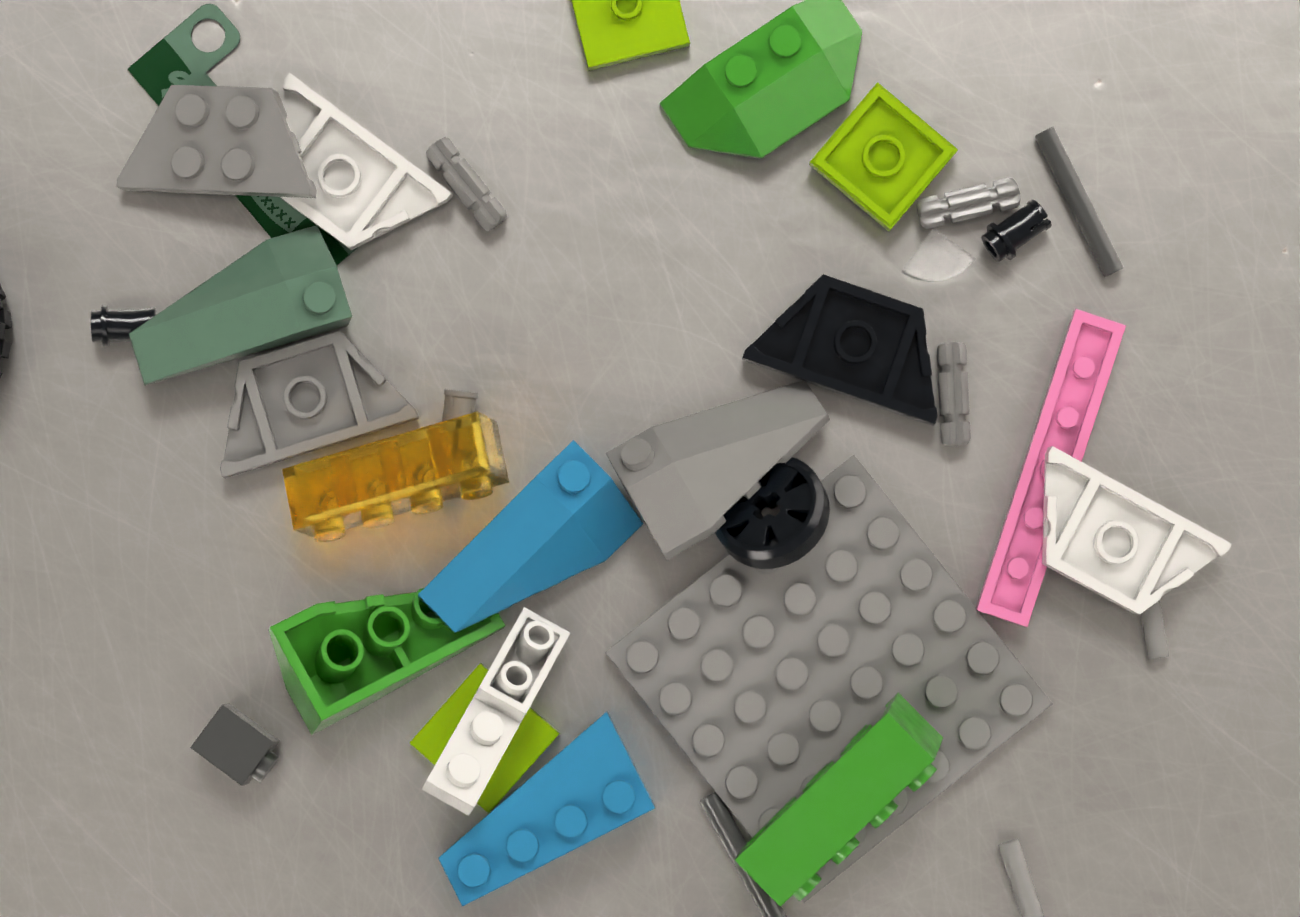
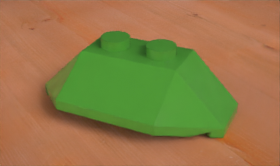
M804 0L791 6L704 64L662 100L660 106L688 148L706 149L762 159L850 100L862 29L842 0Z

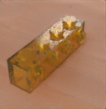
M479 411L282 469L293 530L314 538L316 542H330L346 536V529L363 525L364 528L387 526L395 521V515L412 511L413 514L432 513L444 507L443 501L460 496L463 500L484 498L493 493L492 487L509 483L497 421Z

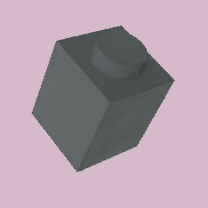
M222 704L190 748L238 784L244 786L249 784L252 778L262 782L279 759V756L272 751L280 741L231 704Z

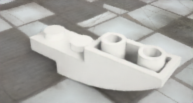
M526 607L523 608L421 790L468 816L471 814L568 639L570 632Z

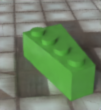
M899 692L885 705L886 710L881 719L873 726L871 724L865 725L841 751V757L836 762L832 760L827 763L802 789L804 793L799 798L795 796L791 798L742 847L735 858V861L780 907L792 895L798 901L806 897L822 880L816 872L830 859L836 865L846 859L860 843L854 837L868 823L875 829L879 827L897 809L898 805L893 799L908 786L915 792L937 770L931 763L935 760L943 737Z

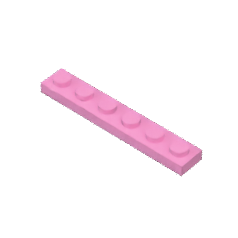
M1078 309L1073 311L976 605L977 611L1028 627L1047 566L1042 564L1045 453L1048 447L1054 446L1082 462L1126 325Z

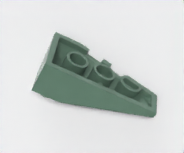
M316 225L265 240L129 333V338L145 386L347 327L352 318V313L337 266Z

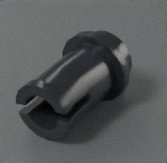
M1031 199L1027 202V205L1000 224H989L987 226V233L982 235L981 239L987 251L996 261L1000 262L1004 258L1012 260L1016 257L1015 250L1042 231L1048 230L1052 224L1049 219H1045L1048 215L1037 201Z
M102 305L101 311H91L92 342H102L103 347H109L110 342L130 341L129 333L156 316V308L109 310L108 305Z

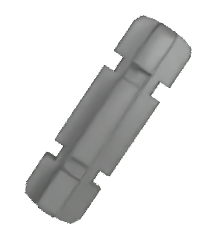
M444 137L436 141L426 151L429 161L437 171L442 170L444 172L442 175L444 180L467 209L475 211L473 214L474 218L484 230L490 231L497 227L507 217L506 210L495 197L490 198V190L465 158L460 160L458 157L460 153L449 138Z
M1013 178L993 181V187L986 188L984 183L946 192L942 199H938L937 195L921 198L917 201L918 218L923 228L929 229L944 225V220L951 219V222L955 223L993 214V208L999 207L1000 212L1014 209L1020 206V191Z
M946 342L940 344L937 348V364L939 367H942V373L938 374L940 416H944V423L940 424L941 442L946 446H960L968 444L971 439L970 422H966L965 415L969 414L968 372H963V366L967 364V350L964 343Z

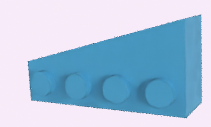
M608 711L438 858L462 906L655 809V804Z

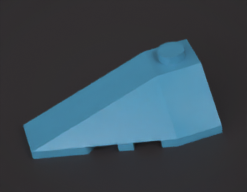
M573 440L418 594V597L454 633H457L536 593L545 591L561 583V581L605 562L643 525V522L612 478Z

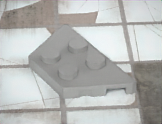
M171 85L117 178L116 186L124 191L298 198H316L317 194L314 182L309 179L299 155L301 149L296 136L288 127L286 121L287 113L279 93L272 88Z
M337 331L238 363L234 386L236 391L227 428L229 431L224 460L221 461V475L223 478H228L419 419L415 408L341 331Z

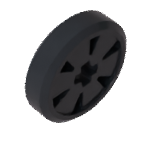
M792 457L786 463H776L758 481L761 488L750 499L743 496L723 515L726 522L715 532L726 551L744 565L758 569H773L794 563L816 546L826 530L830 514L827 492L813 469L803 461ZM766 506L771 509L778 506L780 509L775 517L771 514L763 517L761 514Z

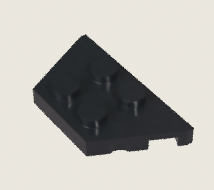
M824 274L744 351L742 360L932 426L936 424L938 418L933 395L930 355L927 350V333L923 308Z

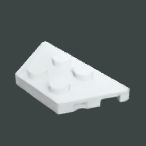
M291 73L286 76L283 85L284 95L282 101L287 113L286 121L290 131L296 136L301 149L299 155L309 179L314 182L317 194L316 198L280 197L282 200L350 250L449 202L453 196L450 191Z
M1054 446L1048 447L1044 463L1043 565L1131 613L1140 615L1161 600V597L1170 590L1178 588L1193 577L1194 573L1216 557H1221L1229 551L1232 543Z

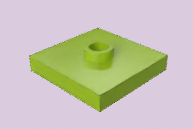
M571 0L589 71L690 46L680 0Z
M877 82L813 157L809 165L890 232L956 154L958 149Z
M482 663L474 669L410 741V744L434 765L437 763L488 672V669ZM531 707L520 723L477 802L488 814L560 734Z

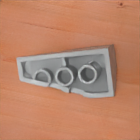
M799 381L653 426L607 452L606 455L666 560H669L713 535L726 522L723 515L743 496L750 499L761 488L758 481L776 463H786L830 418L807 382Z

